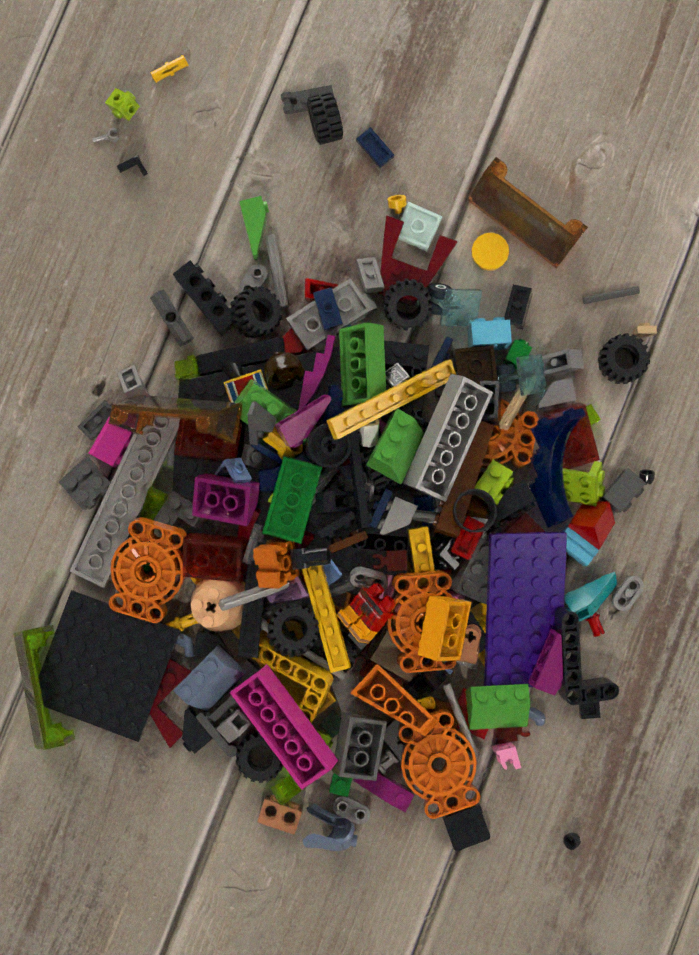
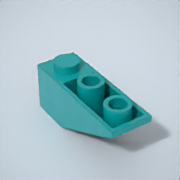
M615 572L603 575L601 578L591 583H586L584 586L564 595V606L578 615L579 622L593 616L618 585Z

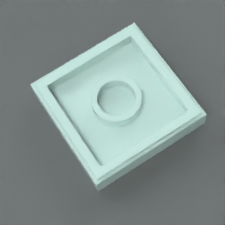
M408 202L400 218L404 225L399 240L427 252L442 220V216Z

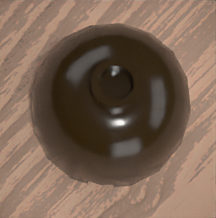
M289 352L274 353L267 360L264 367L267 384L269 386L272 385L274 389H283L293 385L292 381L302 379L305 371L298 357Z

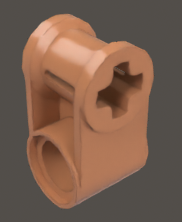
M467 625L461 659L457 661L477 664L481 629L477 625ZM470 631L473 632V635H474L473 638H470V634H469Z

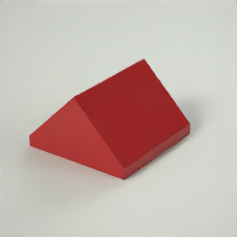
M598 501L596 506L581 504L568 524L569 528L598 550L615 524L610 502Z

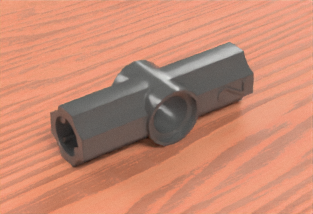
M165 290L154 293L150 299L178 345L181 347L191 342L194 337ZM171 314H175L176 320L173 322H168V316Z

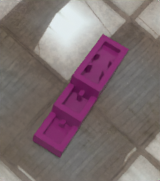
M327 335L324 354L316 353L313 372L305 371L299 409L311 402L325 376L335 343V336Z

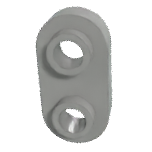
M260 264L251 266L239 285V293L243 292L246 287L263 286L267 279L265 267ZM255 271H260V276H255Z
M355 567L350 572V581L355 587L369 588L373 583H379L385 590L388 586L387 576L382 572L365 567Z
M629 576L624 580L612 597V605L615 609L627 611L631 608L644 589L642 579L637 576ZM631 582L635 583L634 589L630 588ZM621 597L624 599V603L622 605H620L618 602V600Z
M341 795L335 798L333 810L337 815L349 819L356 824H365L369 820L370 809L366 804ZM341 803L346 804V808L343 810L339 808ZM359 811H362L364 813V816L362 818H359L357 816V813Z

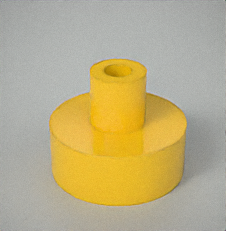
M394 195L387 199L388 207L394 209L395 214L402 213V208L407 205L405 195Z

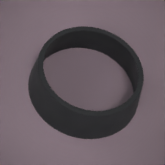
M481 489L464 491L454 503L453 518L456 524L465 531L483 532L489 529L496 520V503L490 494ZM477 495L487 503L489 518L480 529L470 530L459 522L456 515V505L463 496Z

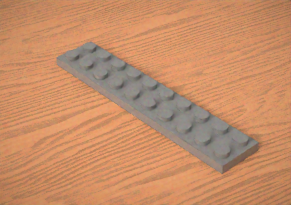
M151 396L72 564L70 572L103 588L107 586L111 577L110 569L113 555L117 548L130 537L128 526L139 517L187 415L186 412Z

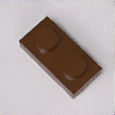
M358 529L350 532V537L344 540L342 536L331 540L332 544L328 546L331 554L368 539L366 532H361Z

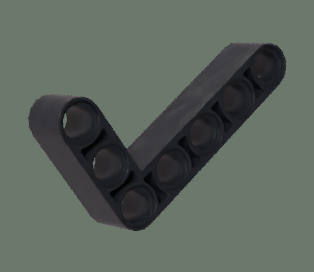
M566 607L559 608L555 612V631L562 635L563 679L559 690L560 697L570 705L615 699L619 694V687L610 679L600 677L582 680L579 618ZM569 614L568 620L564 622L565 616ZM570 634L569 639L565 641V637ZM571 653L570 658L566 659V656ZM572 672V675L567 678V675Z

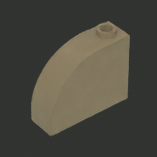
M391 618V629L394 628V627H393V622H392L393 619H392V618ZM386 624L370 650L368 657L408 682H411L412 678L415 679L418 675V672L406 673L398 665L397 657L401 651L392 642ZM394 636L396 642L400 645V639ZM406 658L403 661V666H408L412 659Z

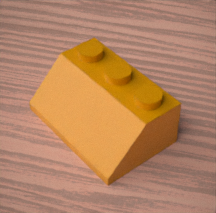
M429 596L418 655L434 661L460 660L472 602L445 596Z

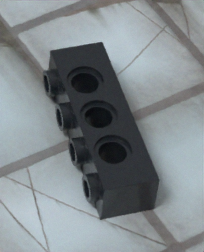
M190 260L174 272L173 276L217 332L223 336L234 327V321L230 320V317H232V314L229 313L230 308L225 304L227 299L221 292L217 294L213 289L216 286L209 277L205 279L202 275L204 271L199 264L196 263L194 265ZM193 280H201L198 286H191ZM205 294H212V299L204 301L203 296ZM222 308L224 313L221 316H216L214 314L216 309Z

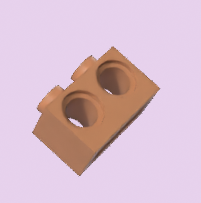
M276 795L266 796L257 822L295 835L303 808L299 807L300 804L293 801L283 802ZM268 806H274L277 812L275 814H269L266 811V808ZM287 812H292L295 815V819L289 821L284 815Z

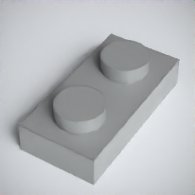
M375 257L357 259L356 266L364 292L383 291L384 284Z

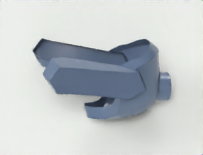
M314 803L307 807L309 814L334 827L331 834L327 837L314 833L307 835L303 839V844L306 848L343 851L350 846L356 847L358 835H354L355 828L352 821L328 812Z

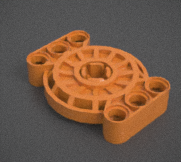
M501 399L500 420L510 404L504 399ZM527 411L520 417L519 413H517L508 430L494 426L493 436L490 437L481 468H488L493 459L495 461L503 460L499 462L502 465L511 460L514 467L524 468L533 456L539 422L537 414ZM525 418L530 419L531 422H532V425H527V424L524 422V419H525ZM521 436L527 437L529 443H523L521 440ZM518 454L523 455L526 461H519Z
M139 517L128 526L129 534L132 537L124 541L113 555L110 571L112 581L118 592L110 598L109 606L115 612L148 622L158 623L168 613L165 603L178 593L185 580V560L179 548L186 543L188 536L185 530ZM136 523H140L143 526L142 532L136 529ZM159 529L162 537H157L154 530ZM173 534L179 535L180 543L173 540ZM128 543L129 547L125 550H122V548ZM148 562L155 573L152 576L147 575L143 570V565ZM171 590H175L173 594L168 597L167 594ZM117 597H120L123 600V605H120L117 602ZM135 603H139L142 606V610H138L135 607ZM153 609H158L161 612V616L155 615Z
M440 570L397 574L392 580L394 589L399 593L394 598L396 605L391 610L394 614L391 617L394 628L391 629V618H388L386 624L392 642L401 651L397 657L398 665L406 673L453 668L457 660L447 662L430 660L428 664H422V660L425 657L418 655L423 627L417 625L419 619L426 614L429 596L453 598L447 592L452 585L451 577ZM445 576L444 584L438 585V578ZM426 578V584L418 587V580ZM405 579L407 585L404 588H398L399 581ZM394 636L400 639V645L396 642ZM406 658L412 659L408 666H403V661Z
M440 709L430 713L438 721L442 715H448L449 721L446 724L438 722L426 736L412 729V734L405 737L401 734L402 730L410 727L403 723L398 727L399 738L406 743L401 755L403 777L408 787L416 795L425 799L423 804L424 811L431 819H437L474 806L480 800L478 789L475 785L471 784L476 773L477 761L475 752L467 738L461 732L452 728L454 718L447 709ZM455 735L460 736L465 742L461 743ZM468 747L471 751L472 758L469 757L466 751ZM408 751V762H405V756ZM441 757L446 760L442 771L431 766L435 758ZM405 769H409V773L411 776L409 780L406 776ZM413 785H416L422 792L415 789ZM468 791H474L475 796L468 799L465 797ZM455 797L457 800L455 804L448 805L446 803L447 799ZM430 804H437L438 808L436 811L431 812L428 810Z

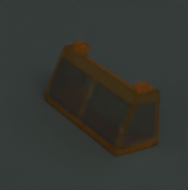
M495 157L482 174L468 201L557 269L582 237L588 226L577 219L568 221L566 225L507 181L504 178L508 171L507 166L503 161Z
M136 395L112 404L108 424L133 434L143 435L144 431L142 430L146 426H153L155 417L195 420V425L199 432L210 434L223 440L225 443L236 444L242 404Z

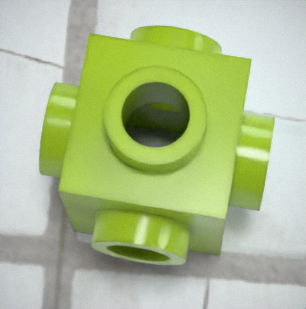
M117 88L114 89L105 102L115 117L118 119L124 118L130 121L140 107L132 93L129 91L123 92Z

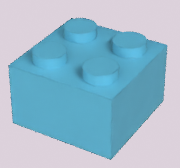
M504 317L493 318V321L477 318L474 319V322L470 323L467 329L468 347L494 345V350H507L512 343L510 320H505Z

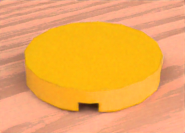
M484 233L473 243L471 249L472 259L483 270H497L507 261L509 246L506 240L499 234Z

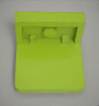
M493 459L474 489H481L490 494L497 507L507 489L514 485L513 471Z
M594 461L589 473L565 468L558 470V495L561 500L596 506L600 497L604 496L605 486L603 481L605 471L602 470V462Z

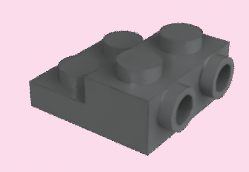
M86 456L59 483L83 510H90L98 503L96 501L98 498L105 496L111 481Z

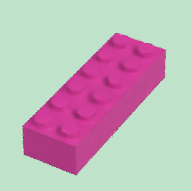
M268 665L262 667L230 692L301 790L329 772L339 761Z

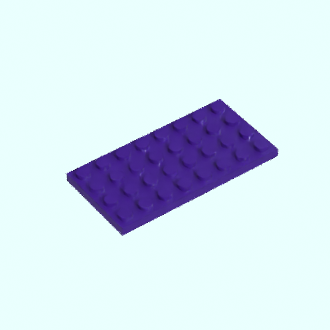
M566 532L489 533L484 686L528 684V687H533L528 681L550 630H555V612L559 608L564 607Z

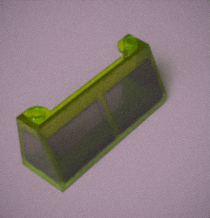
M53 625L13 633L34 745L36 749L42 750L65 746L75 739L74 731L65 729L62 722L52 724L50 709L44 707L38 678L42 667L38 648L47 646V639L55 634Z

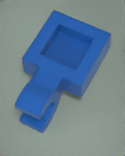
M419 495L413 497V504L417 506L416 510L436 512L432 496ZM422 522V526H428V529H431L433 523Z

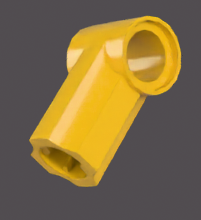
M274 427L272 432H264L263 440L278 451V455L282 460L284 456L294 458L303 451V444L295 448L293 446H286L276 427Z

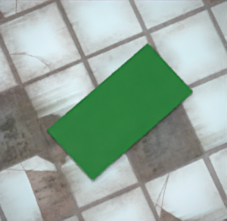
M283 457L263 534L302 544L322 466Z

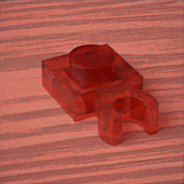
M406 550L386 551L387 557H383L380 554L373 555V558L381 560L380 565L373 566L374 569H380L387 565V571L407 570Z
M522 727L495 729L498 744L518 741L517 735L523 737L531 735L530 732H523Z

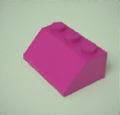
M117 402L88 454L116 468L120 464L142 416Z

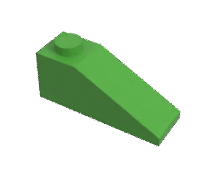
M262 196L239 201L254 260H257L259 257L267 222L266 213L269 212L267 201L263 202Z

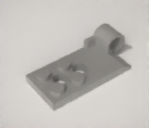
M351 278L332 289L342 319V326L324 330L315 300L286 318V321L307 352L327 340V335H335L339 332V329L346 328L352 323L367 318L378 310V306L369 293L361 294ZM314 320L318 323V327L312 330L308 328L307 323Z

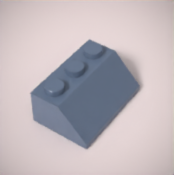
M218 645L173 691L187 705L208 711L246 671Z

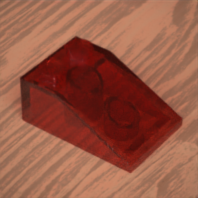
M180 416L174 455L222 462L225 459L237 458L242 424L228 418Z

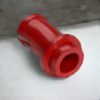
M597 612L585 619L589 623L593 637L605 633L599 619L600 614H597Z

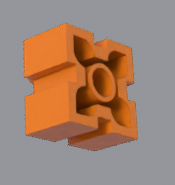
M273 537L266 544H261L253 549L255 565L259 566L256 572L259 588L279 589L287 584V580L292 581L299 576V569L292 570L290 550L296 549L295 542Z

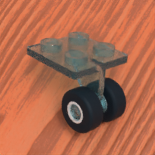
M441 283L430 285L429 294L434 297L431 314L441 315V326H469L471 322H474V319L478 318L482 295L480 289H452L450 286Z
M542 354L517 357L518 375L509 376V374L514 373L513 364L496 366L502 392L515 391L517 389L516 382L510 381L512 379H519L521 396L546 392Z

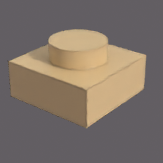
M640 323L639 326L633 329V334L637 337H652L657 333V326H650V323Z

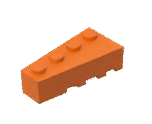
M378 664L351 692L355 697L424 736L439 722Z

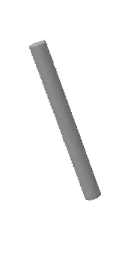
M450 682L445 683L443 688L461 732L470 742L475 752V757H478V750Z

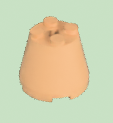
M216 573L205 577L196 585L192 593L191 611L193 617L203 627L214 632H226L236 628L241 624L243 604L222 611L218 603L220 599L245 591V585L238 578L228 574ZM215 603L216 607L213 610H211L210 607L213 606Z

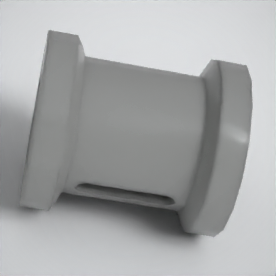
M389 748L380 757L379 770L383 774L386 773V769L393 763L399 762Z

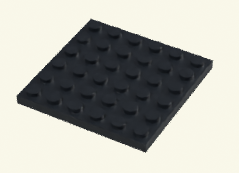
M71 590L29 701L139 742L181 630L161 622L152 623L115 612L110 608L109 603Z

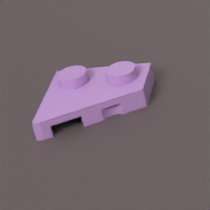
M300 573L292 581L288 580L290 583L288 589L268 595L269 602L274 604L309 598L308 590Z

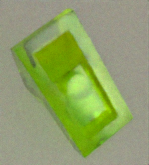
M151 486L147 491L140 517L154 520L168 499V494Z
M290 774L277 780L275 785L271 787L280 805L285 804L302 791Z

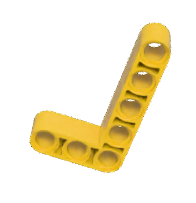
M260 635L258 658L252 659L268 665L271 669L308 688L299 708L303 713L304 711L309 713L310 717H306L312 723L318 716L333 683L332 673L302 656H294L292 658L289 655H280L281 652H276L274 646L270 645V640ZM267 651H270L273 654V657H271ZM284 660H287L290 663V666H288ZM302 669L306 670L308 675H305L302 672ZM319 678L323 679L325 684H322ZM312 695L316 696L318 701L314 700Z

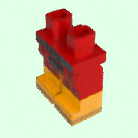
M373 583L369 588L363 587L345 610L341 609L337 613L338 618L356 640L361 643L368 644L385 625L388 618L390 619L394 615L391 610L396 605V602L387 595L382 600L379 598L385 591L379 583Z

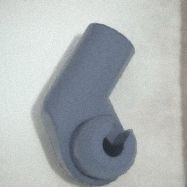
M180 632L176 644L184 648L185 658L195 656L193 655L194 646L192 638Z
M531 707L529 718L537 726H543L546 719L544 713Z

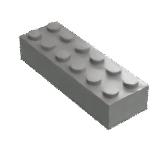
M450 374L405 477L404 484L446 502L491 399L492 391L464 376Z

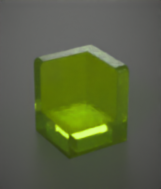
M195 355L187 356L185 360L174 362L176 372L174 376L176 380L200 377L198 375Z

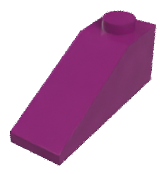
M322 395L275 424L286 446H293L295 448L304 442L303 440L309 436L332 400L329 395Z
M551 629L528 683L538 690L555 696L562 686L563 679L562 635Z
M380 772L377 774L376 781L353 779L354 782L405 813L415 795L411 789Z

